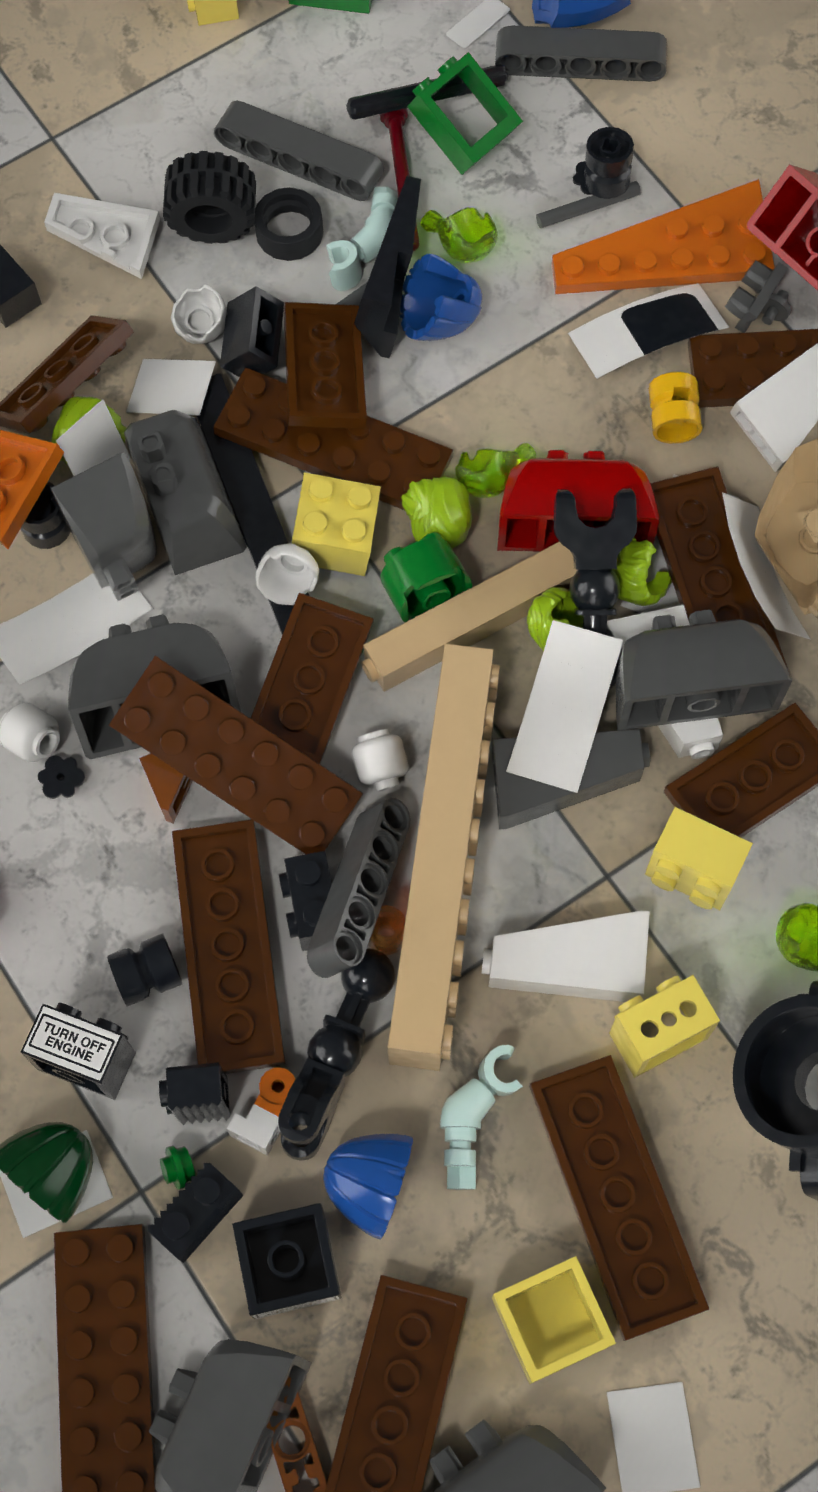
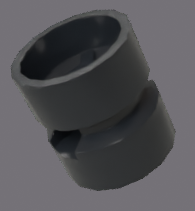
M615 127L600 128L594 131L587 140L584 184L586 189L598 198H616L624 194L629 188L634 143L632 137L626 131Z
M49 481L21 527L25 539L32 546L40 549H51L59 546L67 539L71 532L51 490L55 485Z
M163 933L142 941L140 949L136 953L132 949L127 948L107 955L113 977L127 1007L149 997L150 989L153 987L160 993H163L183 984Z

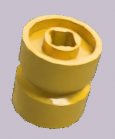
M670 372L654 378L649 383L648 389L650 407L653 410L651 421L655 439L660 442L673 444L687 442L696 438L702 431L701 409L698 406L699 390L697 379L693 375L684 372Z

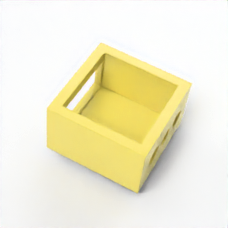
M304 472L292 543L308 550L318 563L319 568L365 576L371 553L381 487Z
M674 807L653 850L645 875L651 877V882L663 890L673 891L676 889L688 895L689 900L701 908L710 910L713 907L721 910L753 843Z
M678 975L658 985L656 987L658 993L652 997L643 1000L641 995L618 1007L620 1013L614 1017L615 1020L609 1034L634 1078L707 1040L720 1022L694 975L682 981ZM679 1007L681 1008V1010H682V1012L684 1013L685 1016H683V1015L680 1013ZM665 1013L674 1015L676 1023L673 1026L664 1025L661 1020L662 1015ZM652 1022L656 1025L658 1033L655 1037H646L641 1031V1026Z
M577 1256L494 1293L492 1296L494 1305L529 1385L616 1344Z

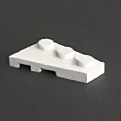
M54 193L44 223L48 232L142 279L159 226L160 216L157 210Z

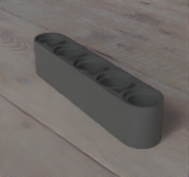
M512 25L503 27L498 31L495 65H503L507 74L514 76L657 81L664 77L667 72V39L658 32Z
M232 101L214 128L215 138L223 146L354 200H367L384 172L383 163L372 153L242 101Z
M389 798L360 813L356 819L307 950L308 964L311 970L319 977L329 978L358 965L364 958L410 827L409 811L403 802L396 798Z

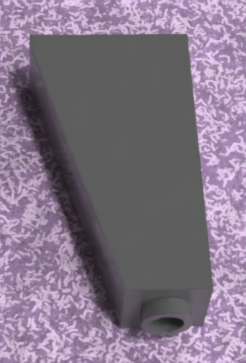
M640 729L596 732L577 793L506 772L517 738L493 739L492 759L499 829L517 826L639 782L644 767L650 766L648 743H641Z

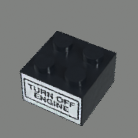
M58 1003L56 1008L42 1004L21 1050L22 1055L41 1072L115 1100L136 1053L127 1041L128 1036L121 1033L122 1027L102 1018H98L96 1024L87 1021L81 1017V1011L64 1003Z
M321 1203L232 1223L249 1315L252 1318L259 1319L342 1298L324 1209Z

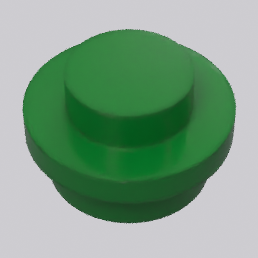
M173 1145L166 1147V1157L160 1158L163 1177L167 1184L174 1183L178 1190L185 1188V1183L190 1182L191 1177L195 1176L190 1154L185 1146L177 1149Z

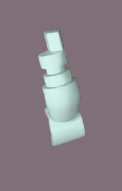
M374 187L370 217L366 219L365 226L350 241L339 240L326 245L330 261L334 264L329 272L332 286L336 290L346 291L355 287L362 278L360 261L368 263L377 258L398 200V193L391 188Z
M501 1045L491 1050L480 1062L478 1069L479 1080L471 1079L450 1095L444 1103L441 1112L440 1128L445 1129V1142H450L449 1149L444 1150V1166L447 1167V1189H476V1150H471V1143L476 1142V1130L481 1129L482 1119L496 1102L494 1095L508 1096L523 1087L517 1080L510 1083L501 1082L494 1074V1062L496 1060H508L512 1056L515 1047L511 1045Z

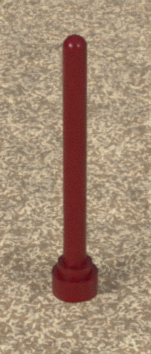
M407 108L380 114L381 122L389 128L398 198L406 176H410L403 126L408 118ZM417 223L415 227L413 251H416L419 248Z

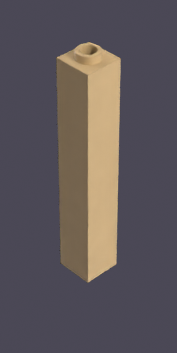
M558 542L364 644V660L361 661V665L367 678L371 683L377 681L385 692L441 662L445 644L471 646L526 617L533 600L548 588L561 587L569 590L571 579L577 571L574 569L572 553Z

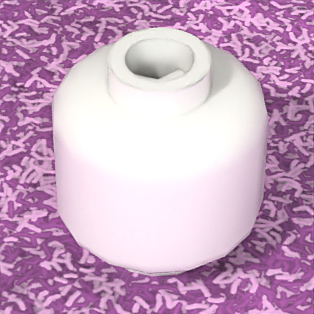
M21 703L7 711L1 718L0 742L2 746L28 762H36L50 756L58 747L60 734L57 720L35 705Z
M389 729L359 736V743L352 749V757L359 781L365 785L375 784L376 791L399 786L398 777L405 775L410 769L401 737L395 734L390 735Z

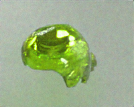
M473 207L461 209L446 218H443L435 210H430L426 212L420 222L422 228L427 232L438 233L446 253L453 260L461 263H474L483 260L492 251L498 239L496 225L489 213H484L483 218L478 210Z
M528 443L520 444L514 451L480 449L477 450L472 460L469 459L467 452H462L459 463L455 468V477L466 486L468 492L473 496L481 499L494 498L504 492L511 469L519 463L536 458V452Z
M811 903L793 905L785 910L778 921L776 928L777 946L787 961L796 967L818 972V905L816 906Z

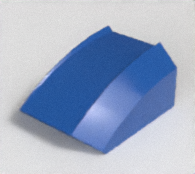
M533 0L532 11L535 24H550L551 28H569L603 20L629 6L631 1Z

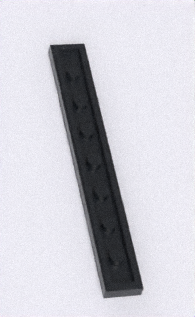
M221 373L211 376L200 416L196 415L257 570L263 555L270 548L276 545L287 544L288 541L251 449L214 435V425L230 397ZM268 599L280 632L283 635L294 605L276 604Z

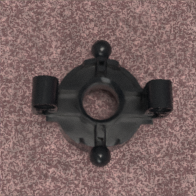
M813 981L809 988V994H798L771 1005L749 1025L740 1040L735 1054L733 1087L737 1103L746 1120L762 1136L790 1150L789 1171L800 1172V1182L804 1194L818 1201V1110L810 1106L805 1092L807 1077L813 1067L818 1064V981Z

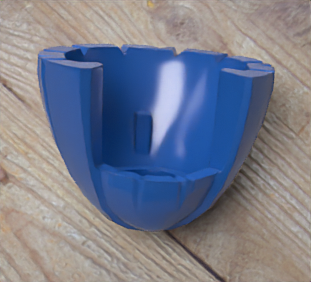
M426 254L421 257V260L418 259L414 263L413 268L409 270L411 275L406 276L403 284V292L405 294H402L400 309L402 314L400 318L402 319L401 326L403 331H406L405 334L409 338L418 341H436L456 336L465 331L476 320L482 308V292L478 283L471 276L461 273L451 263L434 254Z
M399 1134L360 1136L339 1145L330 1154L326 1162L323 1180L330 1200L350 1222L374 1238L381 1240L388 1227L397 1202L395 1196L399 1195L406 1172L405 1169L409 1162L413 1137Z

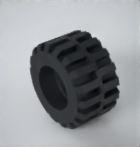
M199 151V153H187L184 155V158L178 157L173 160V164H169L165 174L163 218L164 221H167V225L171 230H177L176 234L188 237L189 240L209 244L216 242L228 243L229 240L235 241L240 239L241 235H246L250 232V228L255 223L256 180L254 172L249 170V166L245 162H238V158L232 155H223L222 152L215 151V153H210L208 151Z

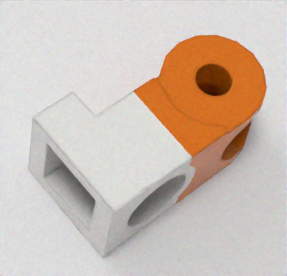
M281 1067L266 1071L259 1083L260 1094L246 1118L236 1113L234 1114L227 1127L229 1135L268 1156L280 1134L278 1125L279 1113L295 1081L294 1075L289 1070Z

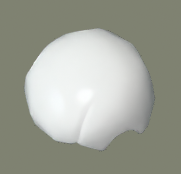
M206 284L199 289H185L181 297L173 305L171 321L175 332L192 344L212 342L225 328L227 311L224 300L217 291Z
M293 543L273 546L263 555L258 565L256 587L265 598L272 602L293 606L299 593L306 594L314 590L318 581V563L308 550Z

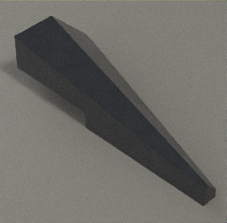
M406 176L354 322V325L376 352L385 358H390L398 334L403 283L413 254L421 179Z

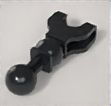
M622 488L614 496L611 518L604 525L593 528L586 526L578 518L576 500L573 493L567 489H558L554 497L553 528L559 542L572 553L574 569L577 570L571 579L569 588L571 599L577 607L574 608V614L583 615V629L607 635V615H616V609L613 607L619 599L621 590L619 578L612 569H617L618 554L624 547L629 545L637 533L636 495L632 488ZM619 658L617 660V664L614 670L609 690H611L616 685Z
M367 948L361 963L341 972L342 985L347 993L336 1017L325 1015L323 1028L319 1029L309 1041L307 1049L308 1058L300 1074L292 1084L279 1113L278 1125L281 1134V1145L283 1151L292 1159L299 1161L309 1160L319 1151L344 1088L345 1077L354 1072L361 1061V1046L365 1041V1030L360 1028L368 1006L370 1003L377 1002L386 997L394 985V966L391 960L379 950ZM300 1125L307 1126L303 1130H295ZM293 1143L308 1145H306L305 1147H296Z

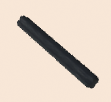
M501 64L482 68L496 87L504 86L506 80H508L505 67ZM457 75L431 98L434 101H439L472 92ZM421 82L349 98L346 104L349 117L356 120L408 108L407 106L416 97L412 91Z

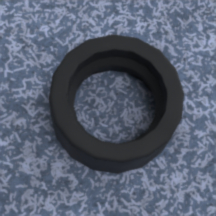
M281 188L264 195L256 205L254 225L257 243L268 255L280 260H297L313 253L320 245L324 233L322 213L319 203L311 194L302 189ZM287 212L300 213L310 221V225L305 231L287 237L276 235L269 231L267 224L273 217Z

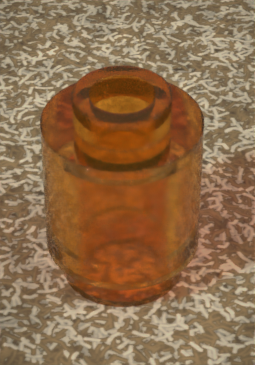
M388 905L381 906L368 943L371 949L379 950L385 955H392L401 950L406 917L399 909ZM387 928L392 930L394 934L391 936H381L378 933L382 929Z

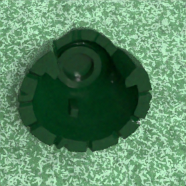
M48 1122L22 1130L0 1144V1170L22 1192H29V1198L42 1209L47 1210L57 1220L67 1223L81 1203L92 1172L93 1154L87 1137L71 1124Z

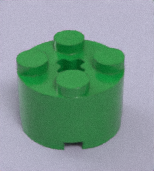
M437 532L427 534L420 541L414 542L405 548H393L384 556L386 565L381 573V583L405 623L472 588V581L451 545Z

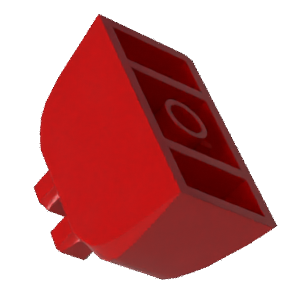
M789 164L747 222V229L818 291V174Z
M564 450L548 451L547 458H533L519 463L511 469L506 481L499 518L497 551L540 552L559 542L553 528L554 497L558 489H567L573 493L576 500L578 518L586 526L594 528L604 525L611 518L616 493L622 488H632L636 495L637 533L634 538H636V542L647 540L654 545L660 520L650 481L640 467L628 461L605 460L603 451H588L583 454V459H568V453Z

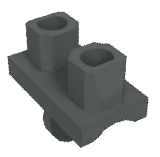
M756 260L750 266L741 281L757 291V293L753 296L738 286L725 305L727 310L740 319L735 326L737 330L745 333L751 322L757 319L761 311L764 314L762 321L767 325L772 324L773 320L784 321L791 313V306L786 300L789 296L788 293L784 290H779L777 294H773L788 269L786 266L779 262L772 270Z

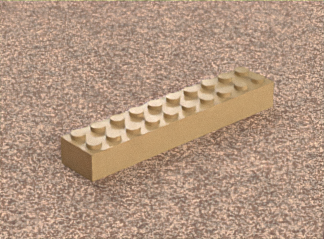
M453 644L444 645L387 1047L389 1065L440 1071L441 1060H450L453 1025L446 1024L447 1017L455 1018L459 983L452 982V976L461 977L464 941L457 940L458 935L466 936L470 899H463V895L471 896L475 859L468 858V855L476 856L480 819L473 817L482 816L485 779L487 777L494 710L499 684L500 665L493 664L494 649Z

